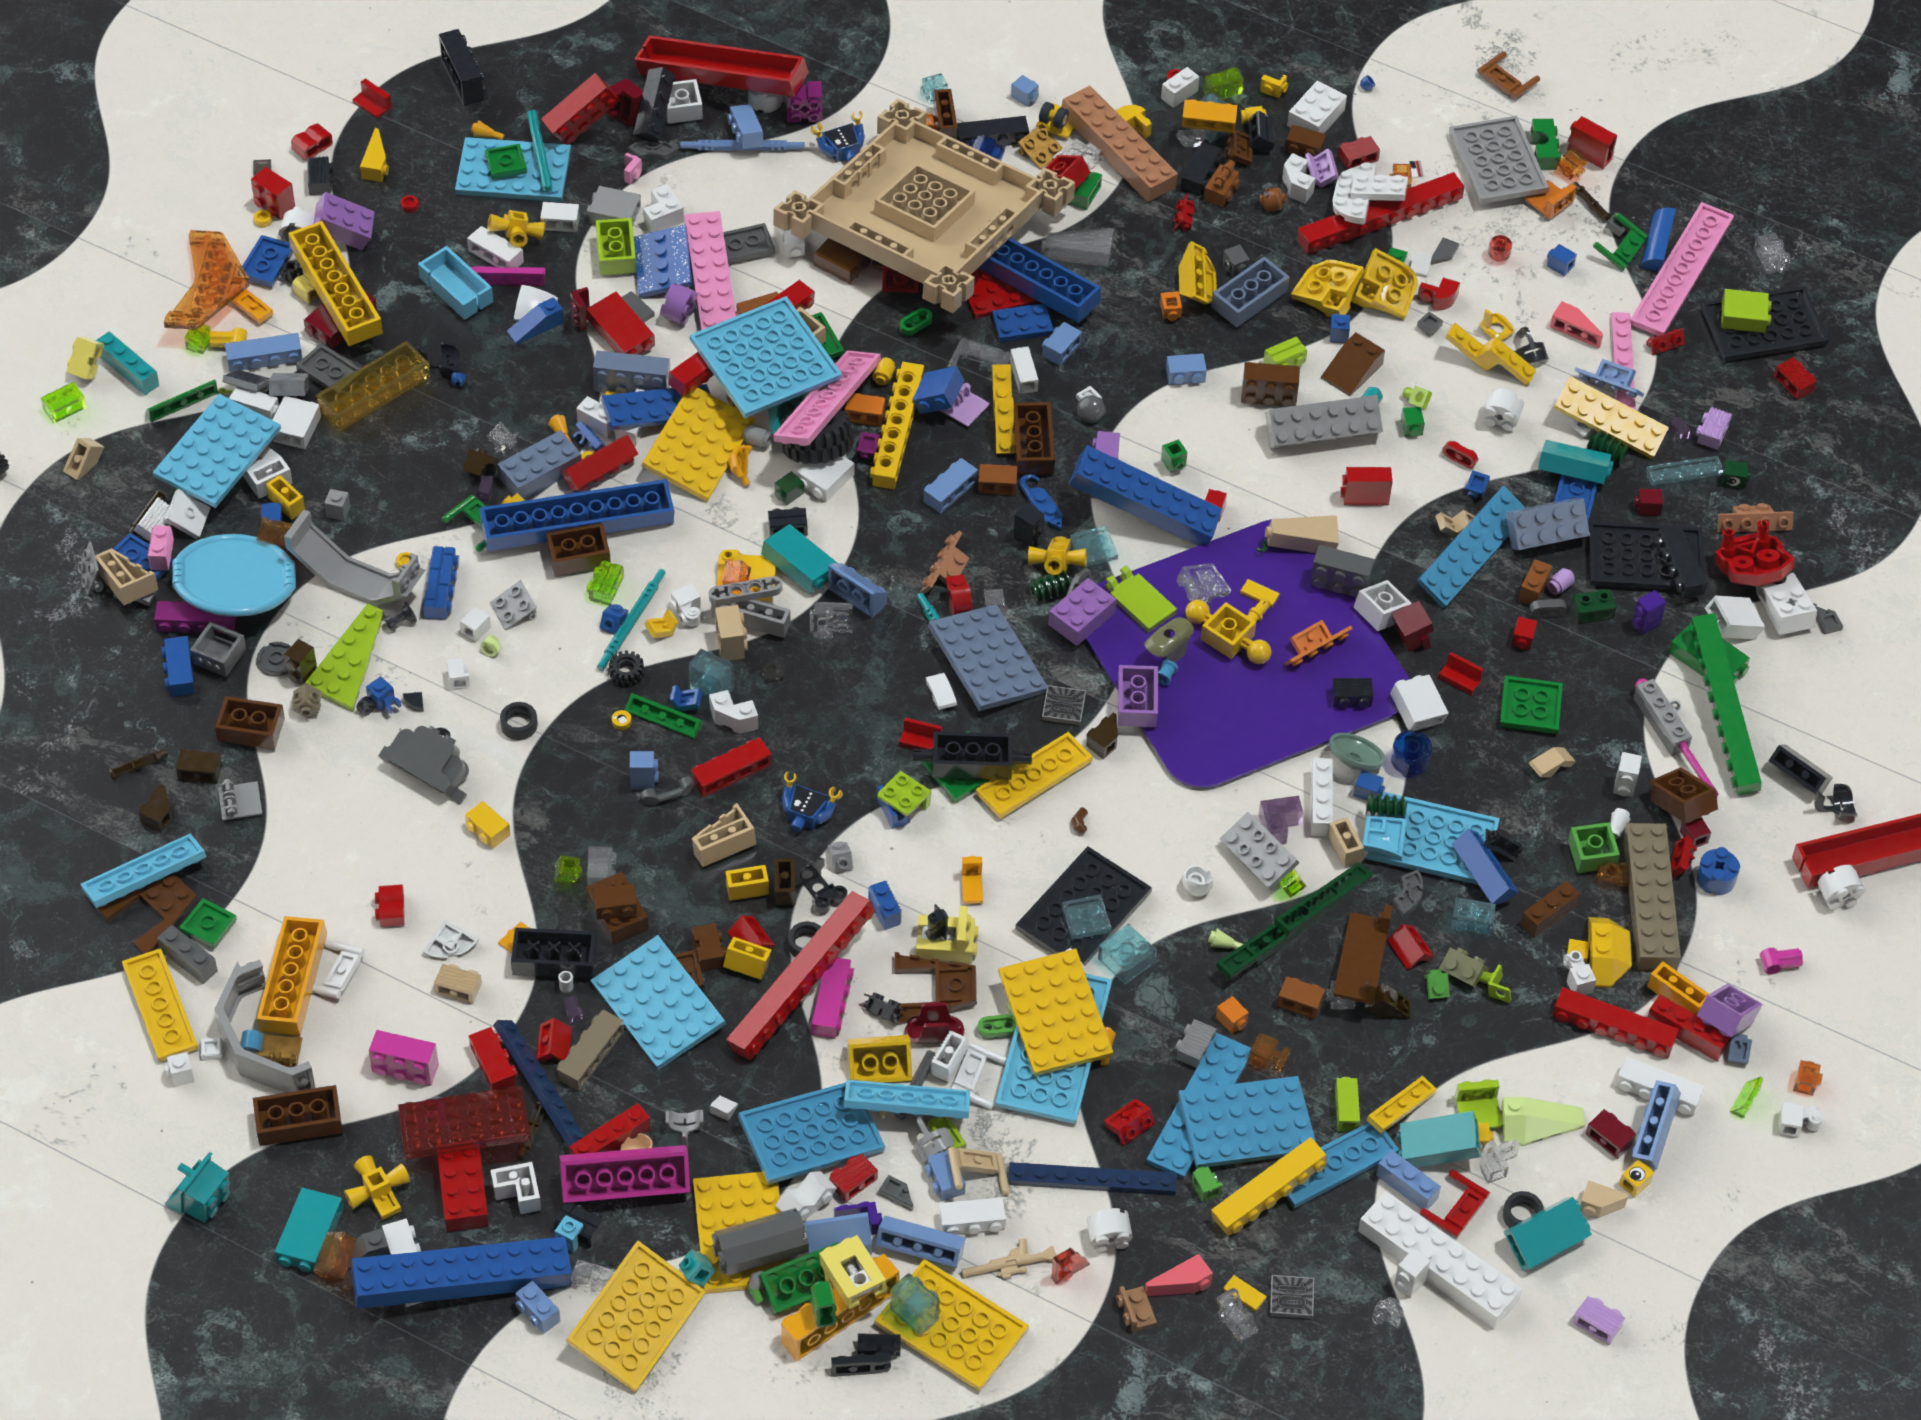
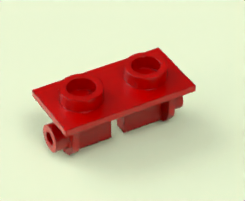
M1188 194L1176 204L1177 213L1173 220L1175 223L1174 231L1178 227L1184 231H1189L1192 227L1195 204L1192 200H1187Z
M1684 328L1673 329L1671 332L1653 338L1649 337L1646 340V345L1652 348V355L1685 345Z

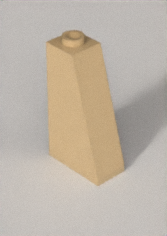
M1337 516L1272 519L1270 526H1267L1265 529V538L1268 540V546L1316 553L1319 545L1337 549L1339 544Z

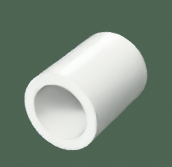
M562 971L558 976L559 988L564 993L571 992L574 987L573 975L569 971Z

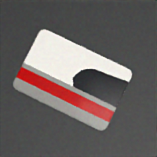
M1420 161L1406 162L1410 177L1423 176Z

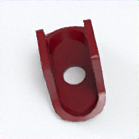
M933 1002L922 1004L918 1017L907 1023L905 1034L909 1035L911 1042L937 1044L945 1041L949 1031L964 1036L965 1029L961 1020L950 1015L946 1002Z

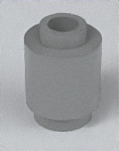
M750 425L749 428L745 429L743 438H745L746 443L760 448H768L772 440V434L768 430Z

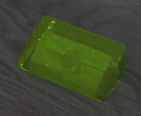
M1762 1077L1745 1083L1730 1109V1113L1742 1119L1745 1118L1761 1089Z

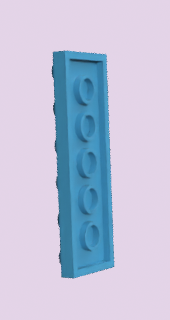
M1367 1123L1320 1147L1327 1156L1326 1167L1321 1172H1315L1311 1175L1306 1183L1296 1186L1286 1198L1293 1208H1296L1377 1166L1391 1150L1399 1154V1148L1386 1131L1381 1134L1370 1123Z

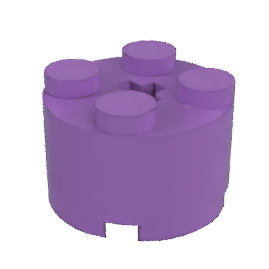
M673 283L665 296L666 302L665 305L662 304L660 315L685 326L689 319V312L693 313L697 306L695 300L698 293L685 286Z

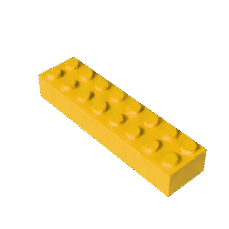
M320 221L288 233L291 250L348 346L383 334L380 316L324 223Z

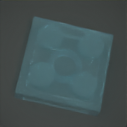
M1106 526L1070 535L1074 550L1087 548L1086 567L1118 559V552Z
M1101 895L1062 902V909L1072 939L1111 932V925Z

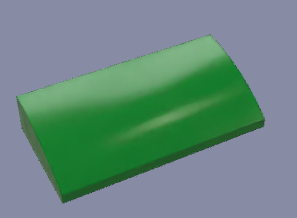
M838 1242L760 1273L762 1285L773 1315L811 1300L812 1285L819 1281H825V1273L820 1265L819 1253L827 1247L839 1244Z

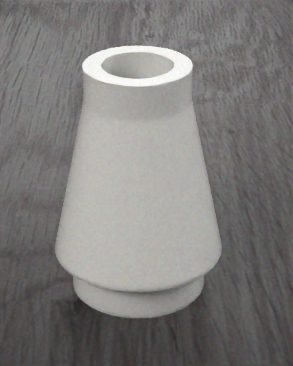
M1621 808L1615 809L1611 814L1610 825L1615 839L1620 838L1626 823H1629L1631 820L1630 813Z

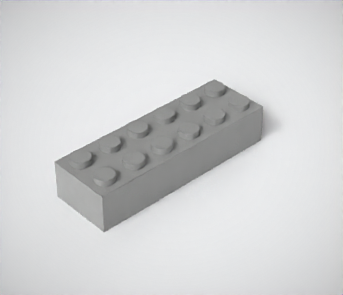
M1378 395L1269 409L1265 412L1270 449L1377 435L1383 432Z

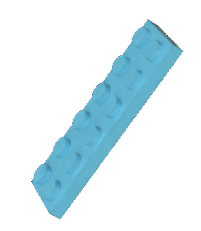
M188 834L80 885L93 905L98 908L107 905L117 898H122L134 890L142 889L147 884L161 880L173 872H178L186 866L198 863L207 856L195 838Z
M847 1079L844 1107L852 1110L867 1109L873 1112L889 1111L895 1114L911 1113L916 1116L932 1115L934 1117L944 1116L955 1119H969L970 1091Z

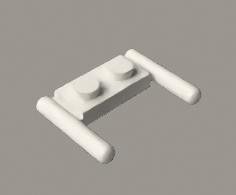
M327 940L325 941V948L340 951L341 953L323 983L324 986L314 984L312 992L339 999L341 992L345 990L361 962V957L365 955V949Z
M971 1042L951 1089L969 1090L970 1102L990 1110L993 1108V1102L972 1092L986 1058L1006 1065L1007 1057Z

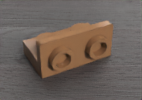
M1124 1286L1119 1287V1295L1116 1296L1119 1308L1123 1307L1124 1322L1126 1326H1130L1132 1333L1156 1327L1157 1321L1144 1287L1141 1286L1130 1290H1125Z

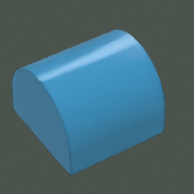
M245 1030L242 1032L240 1045L244 1050L255 1054V1052L262 1051L264 1036L256 1030Z

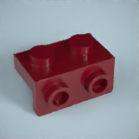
M587 287L570 292L571 319L580 331L587 330L586 308L590 307L589 290Z

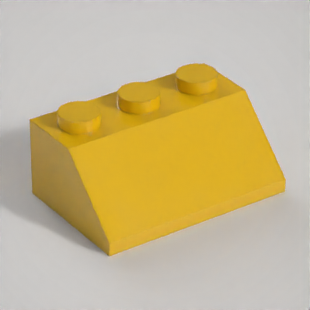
M909 1035L847 1039L850 1080L881 1083L912 1080Z

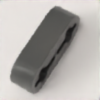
M1562 599L1537 600L1530 604L1531 615L1535 618L1560 617L1567 613L1566 602Z

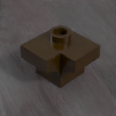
M477 447L476 450L469 449L462 470L485 478L487 470L491 467H498L500 459L486 454V450Z

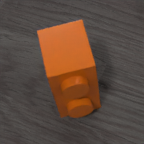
M853 393L846 402L845 412L853 423L881 427L885 413V398Z

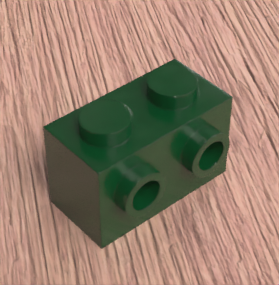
M1610 589L1573 595L1571 604L1577 624L1614 619L1617 609Z

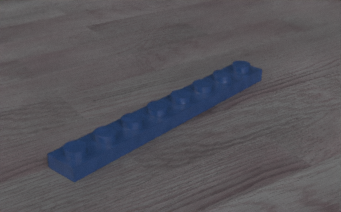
M497 1020L493 1025L567 1146L569 1147L585 1137L575 1122L574 1117L565 1106L564 1101L555 1090L554 1085L545 1074L544 1069L540 1066L536 1056L530 1050L526 1040L520 1034L516 1024L512 1020Z
M1010 1162L1008 1183L1009 1185L1176 1195L1177 1173Z

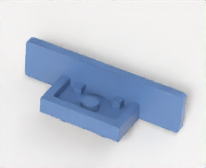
M1602 358L1596 374L1577 367L1574 370L1580 374V378L1587 381L1590 378L1594 379V383L1604 387L1607 384L1614 391L1620 392L1624 390L1626 395L1633 398L1644 396V393L1630 387L1636 371Z

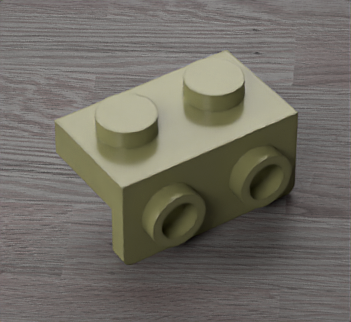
M1450 947L1439 969L1476 987L1484 970L1488 972L1490 969L1484 965L1486 961L1477 956L1474 959L1468 957L1469 953L1459 947L1457 950Z

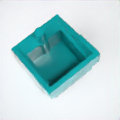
M211 1152L202 1161L199 1159L192 1168L180 1163L177 1170L186 1176L165 1202V1205L181 1215L185 1212L205 1223L209 1217L213 1218L219 1204L225 1202L230 1195L229 1172L211 1161V1155L213 1154Z

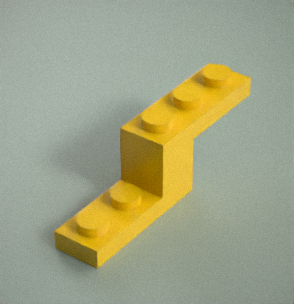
M1456 322L1451 325L1445 338L1484 371H1488L1499 363L1525 385L1531 383L1536 369L1496 336L1482 345Z
M1011 364L992 365L996 454H1015Z

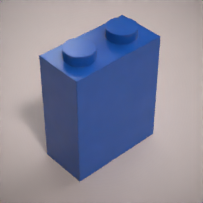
M954 366L925 372L912 399L920 414L953 407L964 383V378L958 367Z

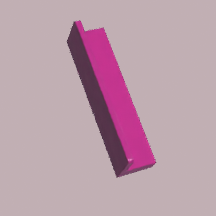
M471 267L489 285H545V268Z

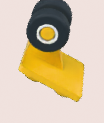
M1050 102L1043 104L1036 128L1043 124L1051 134L1064 139H1068L1074 130V127L1067 121L1069 116L1068 109Z

